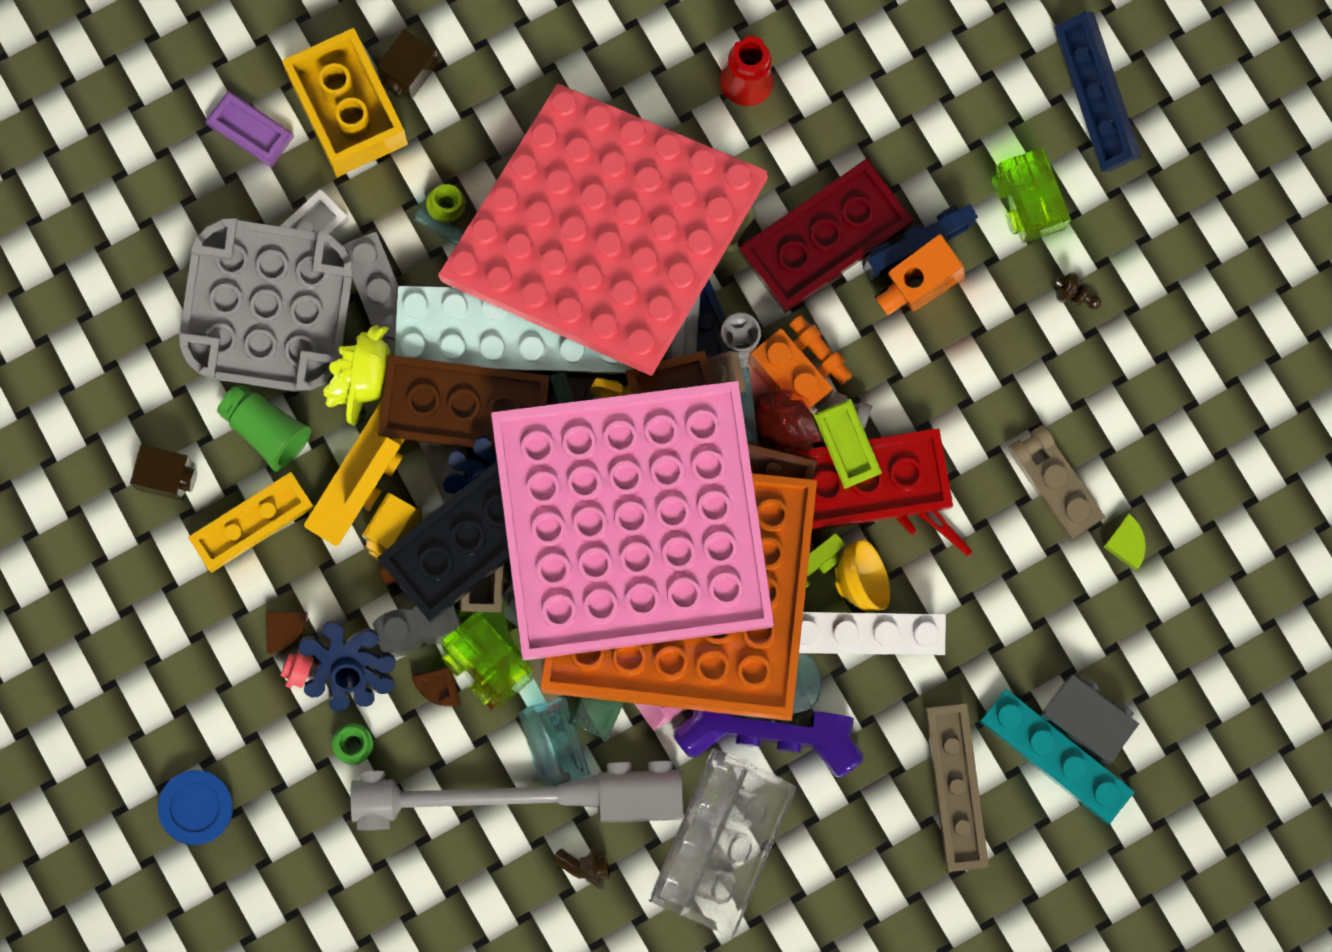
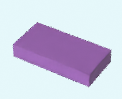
M227 91L205 121L208 127L270 168L273 167L294 138L291 131L230 91Z

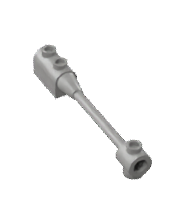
M672 761L648 762V771H632V763L629 762L608 763L607 772H599L598 775L560 783L558 786L401 791L394 779L385 780V771L360 772V780L351 782L352 822H357V830L360 831L389 830L390 821L396 819L402 808L559 803V805L600 808L601 823L683 820L681 770H673Z

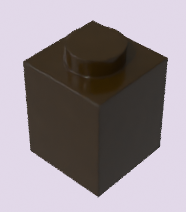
M403 29L377 65L382 86L397 97L402 93L412 100L438 65L437 52Z
M140 444L130 484L139 491L184 501L186 491L191 492L194 488L197 469L193 468L194 462L188 455Z

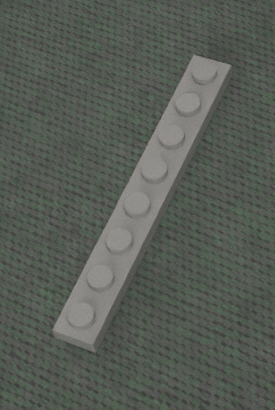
M373 232L342 246L352 261V278L372 327L378 325L379 327L385 326L389 328L382 340L388 345L392 355H395L398 283L378 234ZM419 442L443 503H446L457 494L447 493L443 489L446 476L451 473H458L468 478V471H455L449 466L448 461L451 452L456 449L462 450L466 457L469 458L465 447Z

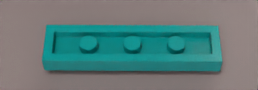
M1007 689L1001 693L979 721L1107 825L1111 824L1135 793Z

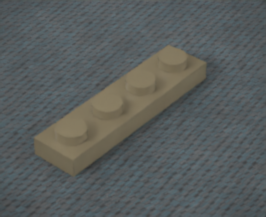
M967 703L926 708L925 714L946 872L988 868L989 862Z

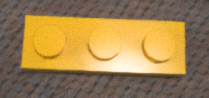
M292 472L190 535L188 539L208 570L213 573L313 509L314 506Z

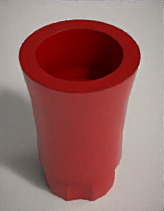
M746 36L742 41L736 42L731 48L728 61L721 71V89L724 95L737 105L754 106L760 104L768 98L773 90L772 57L761 38Z

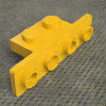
M382 400L304 524L305 528L334 546L340 544L362 507L368 511L371 510L382 490L375 486L384 473L391 477L404 457L397 452L404 439L378 436Z

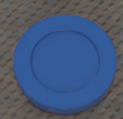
M200 770L186 771L172 778L162 790L158 801V816L164 830L173 839L188 845H203L214 841L225 832L233 815V799L226 784L217 776Z

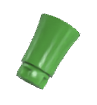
M244 384L235 385L231 388L217 408L218 414L229 422V426L242 436L275 472L284 469L297 457L311 435L310 427L290 417Z

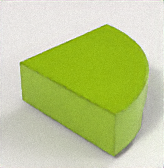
M1128 514L1104 545V548L1137 571L1145 556L1146 543L1140 525L1134 517Z

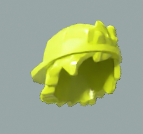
M375 325L370 327L368 332H361L356 337V345L339 347V353L342 355V358L331 362L329 366L334 377L323 390V395L326 397L325 404L328 407L346 404L347 423L356 426L360 421L364 402L378 400L383 397L388 355H392L388 345L382 340L389 330L388 327Z

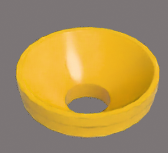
M859 540L848 545L834 570L836 574L835 584L840 596L845 598L848 604L852 603L855 607L866 613L880 612L887 609L890 603V584L880 555L872 544L866 540Z

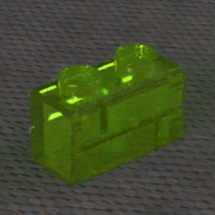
M1044 148L1003 160L998 164L995 170L996 176L992 177V183L999 199L1005 198L1010 210V212L1006 213V221L1013 235L1019 234L1021 242L1025 244L1040 239L1043 236L1061 232L1068 227L1071 218Z
M475 612L441 643L446 654L441 659L457 677L462 672L473 683L468 687L470 692L483 706L490 702L497 710L500 709L534 678L533 670L479 612Z

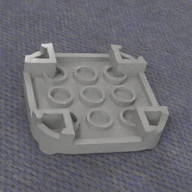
M237 218L221 219L207 226L195 239L191 250L179 333L180 349L188 366L199 375L217 381L293 392L312 391L324 386L333 376L329 366L331 362L341 358L339 347L343 345L353 277L352 261L345 248L333 236L320 231L312 232L240 221Z

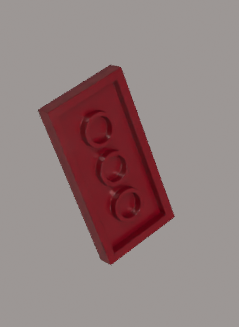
M866 158L740 246L739 253L786 314L867 257L871 250L890 241L907 229L914 220Z

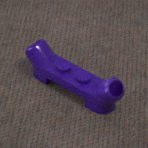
M691 710L690 717L674 728L673 732L675 741L684 753L692 758L700 756L724 736L736 737L737 745L747 747H760L761 741L777 743L776 750L801 753V746L813 748L833 775L840 778L861 764L864 758L863 752L851 738L854 718L815 711L812 715L811 727L731 717L732 714Z

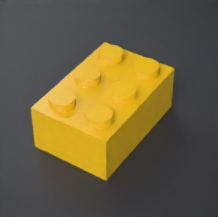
M354 28L282 60L291 85L336 177L342 176L408 145L405 130Z

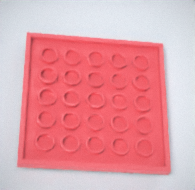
M557 83L438 275L442 283L652 376L768 179L767 170Z

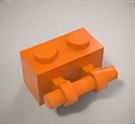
M802 315L794 319L789 325L799 336L795 341H792L781 328L751 352L748 362L751 368L799 423L830 399L834 388L828 383L826 378L832 374L840 385H843L853 376L844 365L846 360L838 351L834 353L821 339V331L815 324L810 326ZM807 348L822 363L817 369L802 353Z

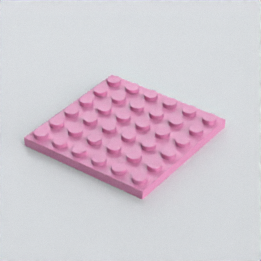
M738 381L491 412L523 661L773 628L774 622Z

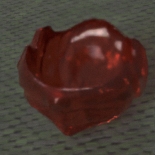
M774 388L764 390L759 395L755 404V420L757 428L765 441L780 449L793 451L801 450L804 447H809L811 444L822 441V435L818 431L804 401L790 400L794 391L791 389Z

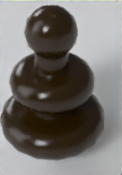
M1076 272L1068 273L1063 279L1058 277L1054 279L1053 284L1058 286L1056 298L1060 303L1066 302L1071 298V303L1074 306H1079L1083 302L1087 303L1090 309H1097L1101 306L1100 297L1089 294V285L1085 282L1079 284V276Z

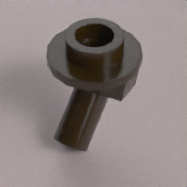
M597 847L592 848L586 857H581L580 861L564 849H559L553 857V862L578 879H585L587 883H591L598 889L603 888L604 880L610 879L607 855H599Z

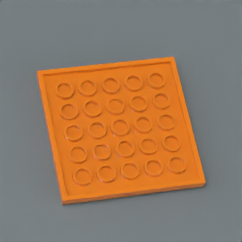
M752 473L774 622L773 628L547 657L544 660L541 693L792 721L817 480Z

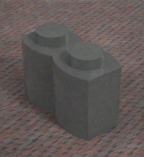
M454 605L432 623H429L416 606L412 610L397 609L387 612L373 622L374 630L378 633L381 651L383 654L390 653L394 657L409 655L418 650L424 643L441 644L450 641L462 632Z

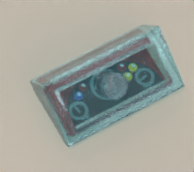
M566 697L555 699L548 703L532 705L519 712V718L541 787L557 786L560 783L590 775Z

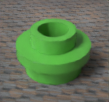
M356 723L340 727L332 740V748L336 757L350 765L360 764L368 759L374 746L373 737L369 730ZM351 737H357L361 741L360 748L355 752H350L346 748V742Z

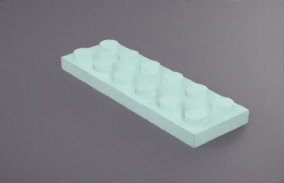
M398 286L394 356L526 372L625 374L626 370L634 369L454 287Z

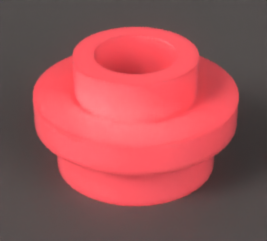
M299 651L297 655L288 654L280 675L287 678L285 687L291 689L294 685L303 688L314 660L313 657L304 656Z

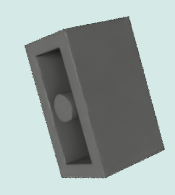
M1071 675L1063 682L1040 716L1103 766L1111 764L1140 723L1131 718L1134 712L1125 704L1116 699L1111 703L1099 694L1101 688L1091 679L1080 675L1079 678Z

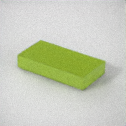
M851 399L813 414L844 489L882 474Z

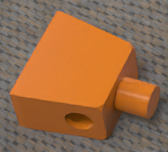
M939 234L890 270L888 275L892 284L875 295L874 298L887 316L904 304H907L910 310L914 312L965 278L964 266L942 235ZM912 278L923 280L922 284L916 288H911L907 285V282Z

